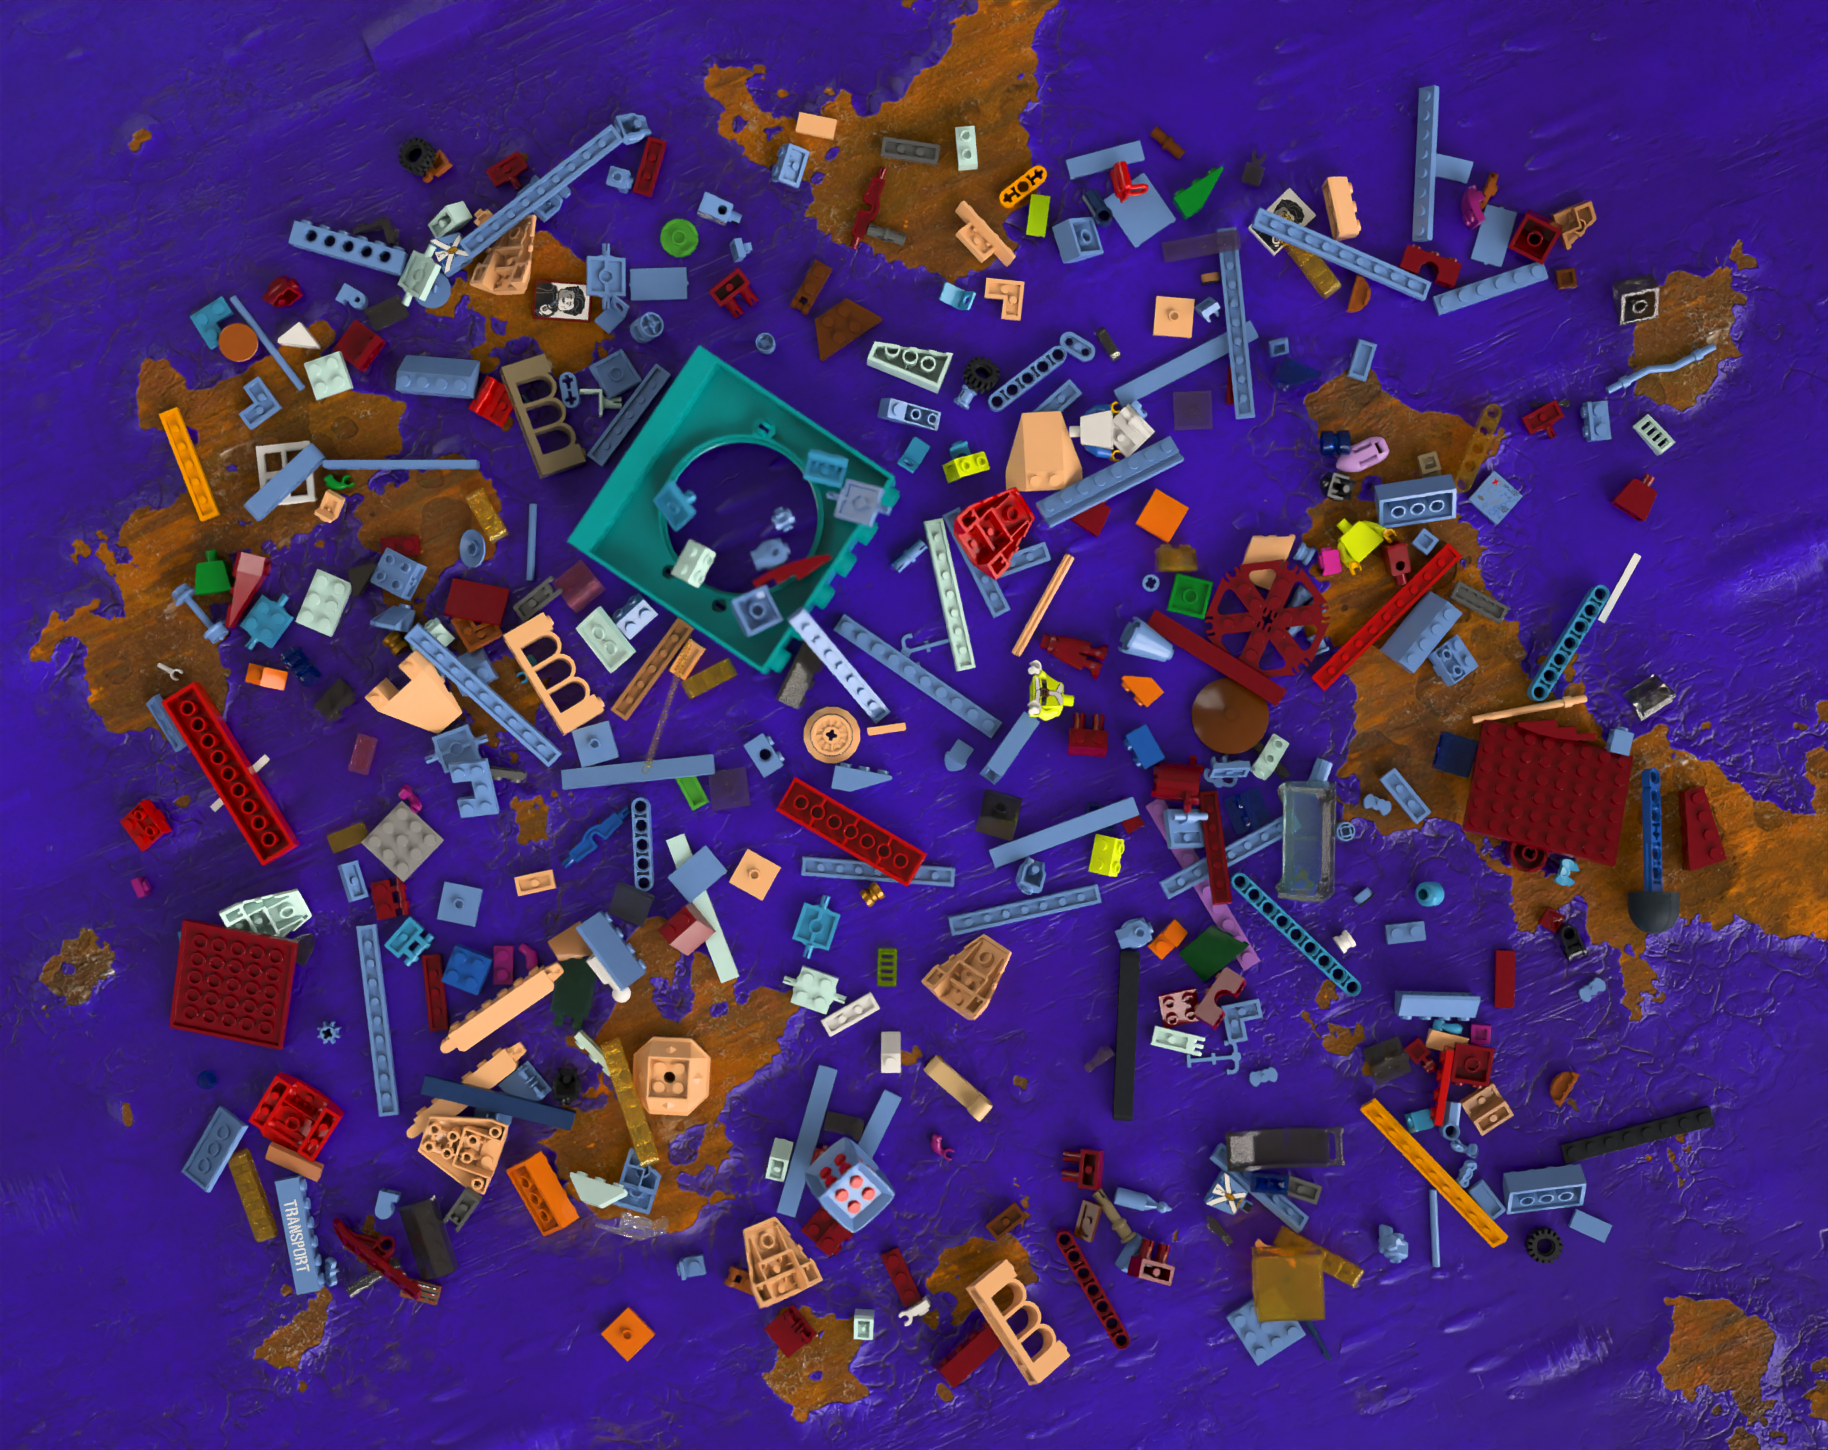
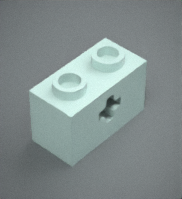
M975 126L955 127L958 171L977 169Z

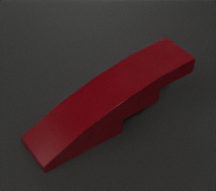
M828 554L794 561L771 570L752 582L758 589L772 579L779 585L794 574L798 580H801L832 558Z
M1556 720L1513 722L1514 727L1551 738L1576 741L1596 740V733L1577 734L1576 726L1557 727Z

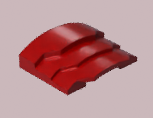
M279 1072L248 1122L258 1127L262 1136L314 1162L345 1113L336 1103L316 1088L291 1075Z

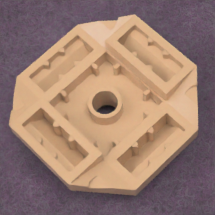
M653 1036L634 1053L632 1093L649 1114L688 1116L709 1096L711 1057L693 1038ZM666 1072L674 1073L675 1080L668 1081L665 1077Z

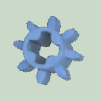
M780 507L774 510L775 516L771 517L777 530L783 528L784 532L793 528L791 523L795 522V519L789 508L783 510Z
M325 1021L323 1022L324 1027L317 1028L320 1031V1035L317 1038H322L324 1040L323 1044H326L329 1040L334 1044L336 1043L335 1037H341L338 1033L342 1027H337L335 1025L336 1021H332L331 1024ZM331 1029L330 1033H332L333 1035L328 1036L329 1032H327L326 1030Z

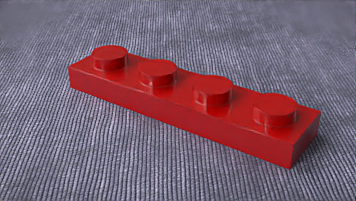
M1444 1046V1050L1440 1051L1439 1054L1441 1068L1436 1072L1438 1086L1437 1089L1434 1088L1433 1100H1435V1104L1430 1109V1119L1437 1126H1442L1454 1057L1453 1048Z

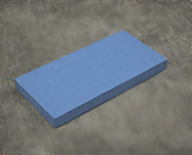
M219 1106L181 1172L205 1192H211L247 1130L248 1125L226 1107Z

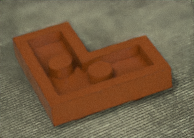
M460 618L450 620L469 654L503 636L501 629L496 625L482 623L476 626L471 620Z

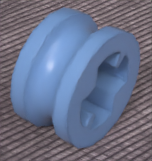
M1152 574L1145 576L1142 581L1143 588L1149 592L1157 590L1160 584L1158 577ZM1148 578L1156 580L1152 589L1147 588L1145 585L1148 582Z

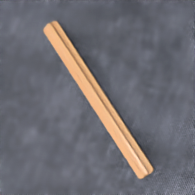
M1066 553L1054 573L1012 650L1014 655L1018 657L1022 655L1074 560V557Z

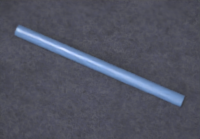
M237 296L231 297V303L255 332L299 391L305 388L304 384Z

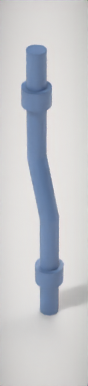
M1711 343L1702 349L1697 348L1690 355L1672 364L1646 366L1629 376L1625 375L1619 378L1617 382L1609 385L1605 390L1610 394L1620 388L1624 389L1630 386L1632 382L1649 373L1675 371L1693 361L1697 362L1703 359L1704 355L1716 350V346L1714 343Z

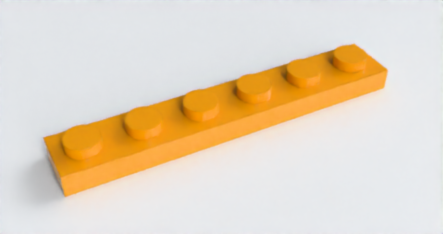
M176 407L160 413V419L200 521L203 522L220 515L179 408Z

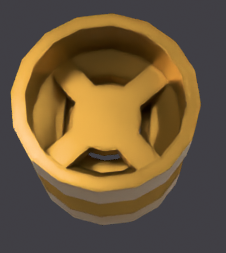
M396 630L392 631L382 641V644L385 647H389L395 657L400 655L409 646L406 640L400 638V634Z
M875 881L870 884L869 888L862 889L859 892L869 907L873 906L878 899L881 900L885 897V894Z

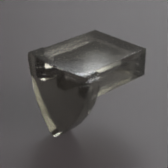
M311 933L303 934L293 939L299 941L296 963L303 967L308 963L315 947L314 936Z

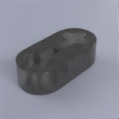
M1102 326L1094 331L1110 360L1115 362L1122 356L1106 329Z

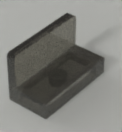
M399 295L363 311L368 316L375 332L410 317L406 305L401 303L403 299Z

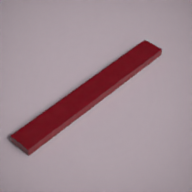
M1155 609L1148 620L1147 625L1162 637L1277 707L1285 695L1286 689Z

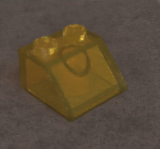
M1160 544V548L1155 549V572L1194 573L1197 571L1196 548H1191V545H1179V548H1172L1171 544Z

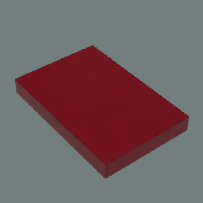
M453 578L444 615L501 626L510 589Z

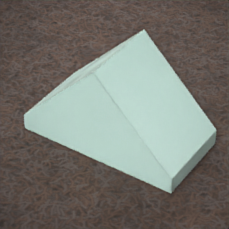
M855 1309L854 1339L873 1340L874 1310Z

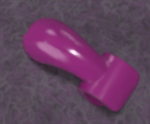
M404 785L400 789L399 797L401 799L408 798L410 810L413 813H418L422 808L421 801L412 793L413 790L409 785Z
M933 1134L930 1145L934 1152L944 1156L946 1160H952V1157L946 1156V1152H954L953 1148L947 1147L943 1149L941 1146L942 1137L938 1134Z

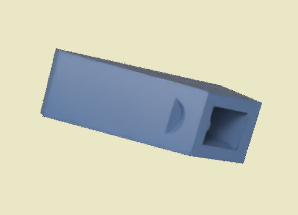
M881 398L877 417L896 423L937 431L941 412L893 398Z
M840 762V766L835 765L831 788L851 792L892 780V775H889V771L878 769L877 773L870 772V768L864 766L854 769L851 768L852 764Z

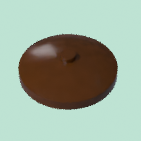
M1222 678L1209 683L1197 695L1192 707L1191 720L1195 734L1206 747L1217 753L1234 755L1248 751L1262 739L1269 722V710L1266 700L1234 680Z

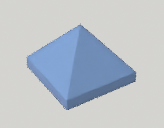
M1288 337L1269 341L1270 358L1289 353Z

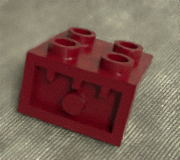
M354 320L333 350L335 352L341 351L343 358L365 373L387 342L358 320Z

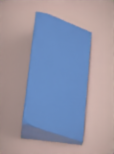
M1436 153L1435 177L1467 184L1473 162Z
M1136 1233L1135 1237L1127 1242L1115 1262L1119 1269L1126 1273L1128 1272L1131 1256L1137 1257L1139 1255L1142 1238L1146 1239L1145 1237Z

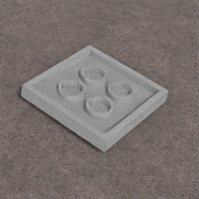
M401 801L361 843L397 877L405 882L444 840Z

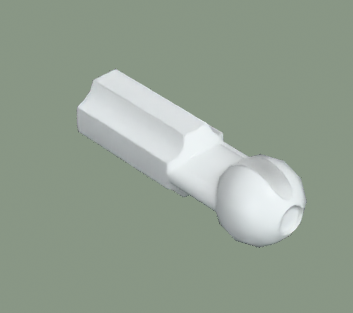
M593 953L586 962L603 984L611 986L613 998L620 1003L629 1000L631 996L629 987L621 991Z

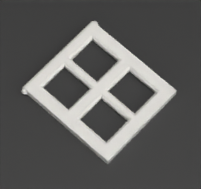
M310 441L256 446L260 489L279 472H267L265 454L281 452L282 466L284 468L288 464L286 451L303 450L310 444ZM312 473L306 479L307 494L291 496L290 493L279 505L317 501L314 474Z

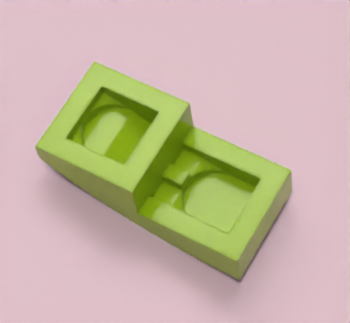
M1031 194L1026 235L1045 237L1050 196Z

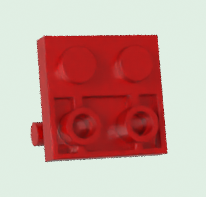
M486 376L477 392V399H473L468 409L503 428L513 411V407L504 384L492 377Z
M150 799L141 801L120 820V823L142 852L152 846L164 834L172 831V828L165 820L164 814L155 807Z

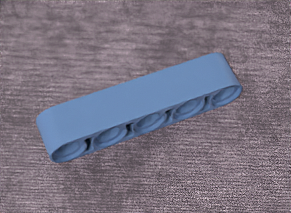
M1062 346L1051 348L991 394L988 400L990 410L993 412L1002 411L1062 365L1067 356L1065 348ZM1055 351H1059L1062 353L1063 358L1055 360L1052 354ZM1045 363L1048 369L1045 372H1041L1038 370L1037 365ZM1026 374L1030 375L1033 379L1029 384L1022 381V377ZM1014 386L1017 389V393L1009 395L1007 388ZM994 398H1000L1002 405L995 407L991 401Z
M313 443L309 444L249 499L244 508L256 521L262 520L322 465L326 457Z
M640 797L636 798L631 806L634 877L636 888L639 891L645 892L654 885L650 801L647 798ZM638 801H643L646 804L644 811L637 809ZM639 820L646 822L647 827L645 830H640L637 827ZM640 839L647 841L648 846L645 850L640 849L638 846ZM641 858L647 859L649 863L646 869L639 866ZM643 877L649 880L647 888H643L640 885V879Z

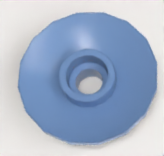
M468 530L463 534L460 541V556L466 566L477 567L482 563L485 556V541L479 531Z

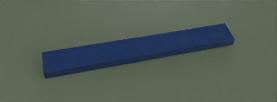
M429 1074L425 1075L420 1092L423 1095L571 1131L576 1115L574 1110Z

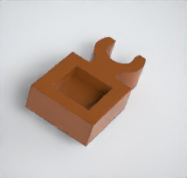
M441 149L436 152V156H433L436 158V162H432L433 168L429 167L430 171L428 173L424 171L426 176L422 180L425 183H430L434 175L439 178L453 166Z

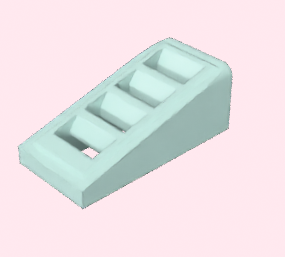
M1649 414L1633 426L1656 456L1664 453L1675 443L1670 435ZM1649 422L1650 425L1642 430L1641 427ZM1654 428L1655 431L1648 436L1646 433ZM1659 434L1660 437L1653 441L1652 438ZM1664 440L1665 443L1659 447L1658 444Z

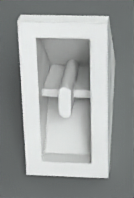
M298 322L278 338V343L283 346L321 350V345L301 322Z

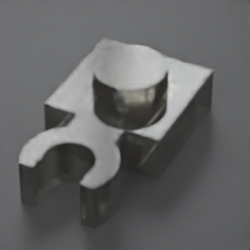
M1254 150L1251 154L1252 163H1246L1240 182L1259 187L1265 167L1260 166V164L1265 161L1266 154H1263L1262 159H1257L1255 157L1257 151Z
M1212 1214L1205 1218L1208 1222L1206 1227L1212 1234L1216 1232L1227 1246L1234 1242Z

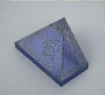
M1268 1170L1252 1172L1250 1192L1288 1195L1290 1176Z

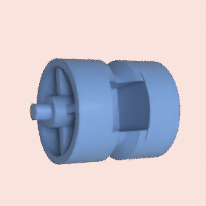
M648 312L632 322L630 333L637 342L647 343L662 333L664 324L658 314Z

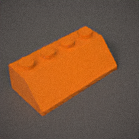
M542 1151L527 1157L506 1170L543 1237L565 1228L579 1218L576 1208L571 1204L565 1189L562 1188L556 1173L550 1167L548 1159Z

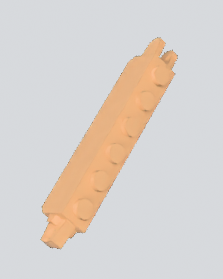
M557 961L547 967L542 965L541 967L536 966L531 969L529 975L524 979L522 977L518 978L513 982L511 988L508 990L506 988L502 989L497 994L498 997L493 1000L488 999L481 1005L482 1008L469 1012L465 1016L466 1019L453 1023L449 1027L448 1036L441 1042L440 1050L443 1053H448L455 1048H458L459 1051L468 1050L553 991L555 980L564 973L563 967Z
M521 1042L509 1048H498L492 1053L493 1058L487 1061L484 1059L477 1065L478 1070L474 1073L469 1071L461 1077L462 1083L491 1089L519 1067L518 1060L527 1051ZM434 1098L431 1101L433 1103L432 1106L428 1109L424 1106L416 1112L418 1116L414 1119L415 1124L408 1128L406 1132L407 1137L414 1139V1137L416 1138L422 1132L424 1133L430 1115L456 1116L467 1108L468 1105Z

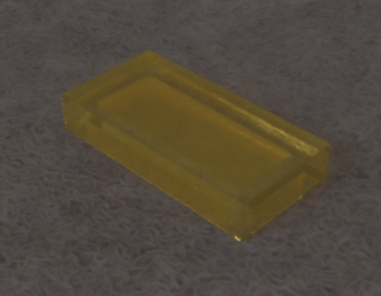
M360 822L328 835L327 839L333 854L360 844L369 834L364 822Z

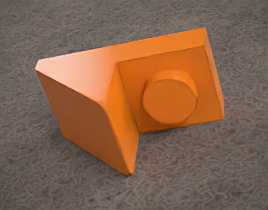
M249 663L245 682L284 690L288 672Z
M1174 919L1148 947L1162 960L1174 947H1178L1188 932Z

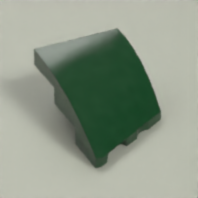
M1211 924L1200 932L1194 941L1181 949L1178 954L1203 981H1206L1245 950L1249 944L1246 941L1241 942L1233 938L1232 934L1224 932Z

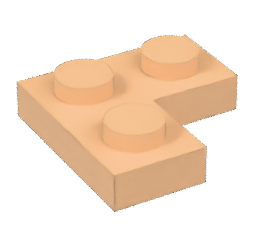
M986 278L984 298L1003 300L1001 319L1021 320L1025 282Z

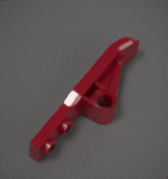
M336 1217L332 1221L334 1230L345 1247L378 1273L393 1282L415 1301L421 1297V1285L415 1280L411 1281L408 1279L402 1269H396L388 1263V1260L395 1253V1241L391 1236L377 1238L366 1234L362 1235L346 1228L340 1218ZM385 1244L391 1246L388 1250H384L381 1247Z

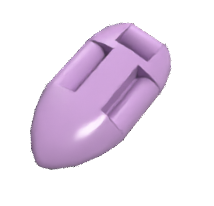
M1382 437L1367 438L1348 447L1339 457L1336 468L1344 472L1362 471L1383 461L1389 454V448ZM1375 443H1378L1382 453L1379 454Z

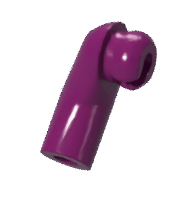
M523 942L518 951L526 956L525 967L530 971L539 964L538 953Z

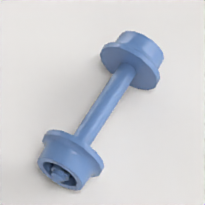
M187 583L177 586L171 594L175 600V605L179 606L186 603L208 628L203 635L204 639H209L212 643L223 640L224 636L228 633L227 628L224 626L225 622L222 620L214 624L191 598L195 594L194 587H190Z

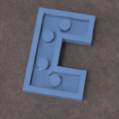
M488 758L450 762L448 766L452 782L471 781L475 795L458 798L457 803L461 818L498 814L500 809Z

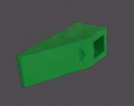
M1216 167L1212 168L1206 173L1207 176L1202 180L1200 177L1190 183L1191 187L1186 190L1182 188L1174 194L1175 197L1172 203L1184 221L1202 209L1221 175L1223 167L1219 169Z

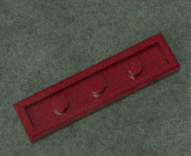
M442 953L422 955L429 1032L449 1030L445 983L441 982L444 975Z

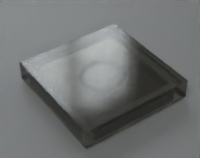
M619 881L608 913L643 927L655 896Z

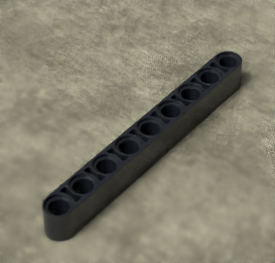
M1120 950L1113 1121L1133 1120L1140 951Z

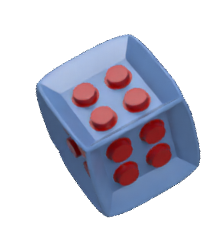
M843 1137L829 1147L812 1163L805 1173V1180L813 1195L843 1227L853 1233L863 1228L890 1203L895 1194L886 1175L848 1137Z

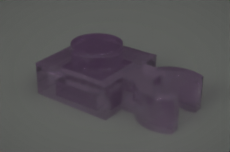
M1103 1046L1095 1052L1096 1056L1083 1065L1088 1073L1115 1055L1110 1046L1107 1048Z

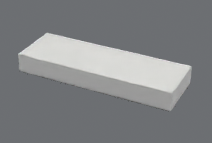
M869 992L821 1019V1022L831 1037L879 1010L880 1007L873 994Z

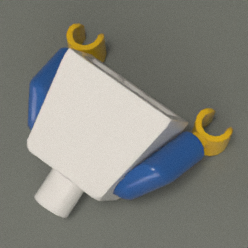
M1119 403L1095 405L1087 410L1084 416L1080 417V426L1069 427L1070 438L1080 437L1081 445L1085 447L1086 451L1096 457L1106 458L1112 462L1119 461V459L1114 458V454L1121 453L1120 450H1113V415L1120 412V410L1115 411L1113 406Z

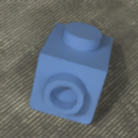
M611 166L606 184L618 188L621 193L627 194L628 189H632L634 178H632L629 170Z

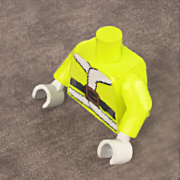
M1038 660L1030 662L1032 667L1028 668L1029 674L1035 673V676H1033L1030 684V703L1027 704L1029 707V717H1039L1047 721L1059 716L1063 706L1073 707L1074 695L1064 694V685L1047 675L1041 669L1042 666Z

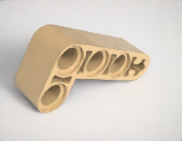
M937 1055L923 1069L926 1074L965 1106L967 1111L978 1121H981L992 1109L993 1104Z

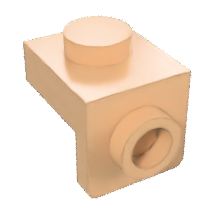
M329 489L325 492L321 505L315 510L314 514L322 521L331 523L339 517L346 498Z

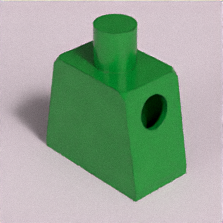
M217 550L205 551L206 562L196 564L195 595L230 592L231 586L235 582L228 561H218Z

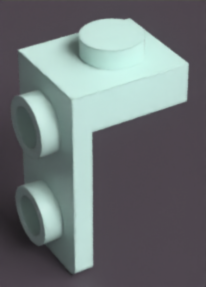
M1273 734L1258 759L1252 764L1250 771L1257 778L1266 780L1273 773L1289 743L1278 735Z

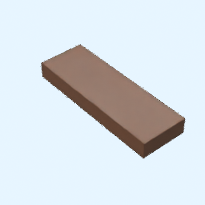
M275 1142L270 1143L265 1157L268 1161L316 1182L320 1179L324 1164L315 1160L311 1162L299 1153Z

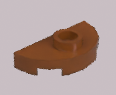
M1493 171L1490 172L1482 190L1485 199L1479 204L1481 209L1485 207L1490 196L1494 197L1498 189L1496 182L1499 174Z
M1358 274L1355 277L1346 312L1349 313L1360 311L1367 305L1371 297V289L1364 277Z
M1564 1071L1557 1074L1552 1080L1550 1096L1559 1107L1562 1106L1580 1074L1573 1071Z

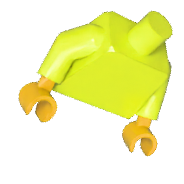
M1344 518L1336 525L1343 533L1337 540L1339 558L1349 568L1351 575H1355L1353 569L1359 568L1360 571L1362 570L1360 562L1384 540L1382 537L1388 543H1392V540L1388 538L1389 535L1397 536L1393 529H1387L1374 522L1366 520L1361 522L1359 520L1354 525H1351Z

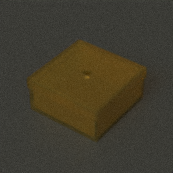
M1319 1244L1251 1247L1254 1313L1257 1316L1258 1322L1325 1320L1323 1259Z

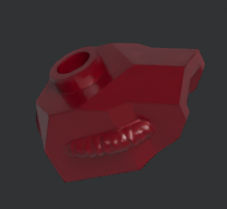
M280 276L271 282L262 299L276 308L292 305L303 296V293L296 279Z

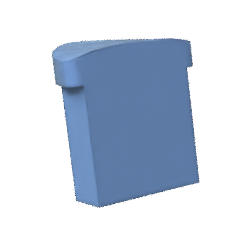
M958 739L952 749L945 754L944 761L947 770L958 771L963 769L967 765L966 761L974 749Z

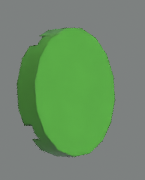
M673 219L662 228L660 242L663 249L669 255L681 258L694 252L699 238L695 226L690 221Z

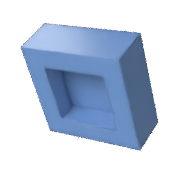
M1423 528L1411 544L1424 555H1428L1439 539Z

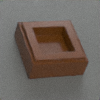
M1575 267L1554 271L1557 290L1576 288L1578 286Z

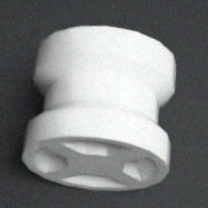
M1347 930L1342 931L1340 936L1333 937L1335 944L1343 954L1347 952L1348 948L1356 946L1355 941Z

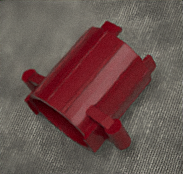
M1196 755L1189 757V765L1169 762L1155 763L1151 797L1184 802L1183 811L1190 813L1191 804L1199 805L1201 773H1203L1204 765L1197 764Z

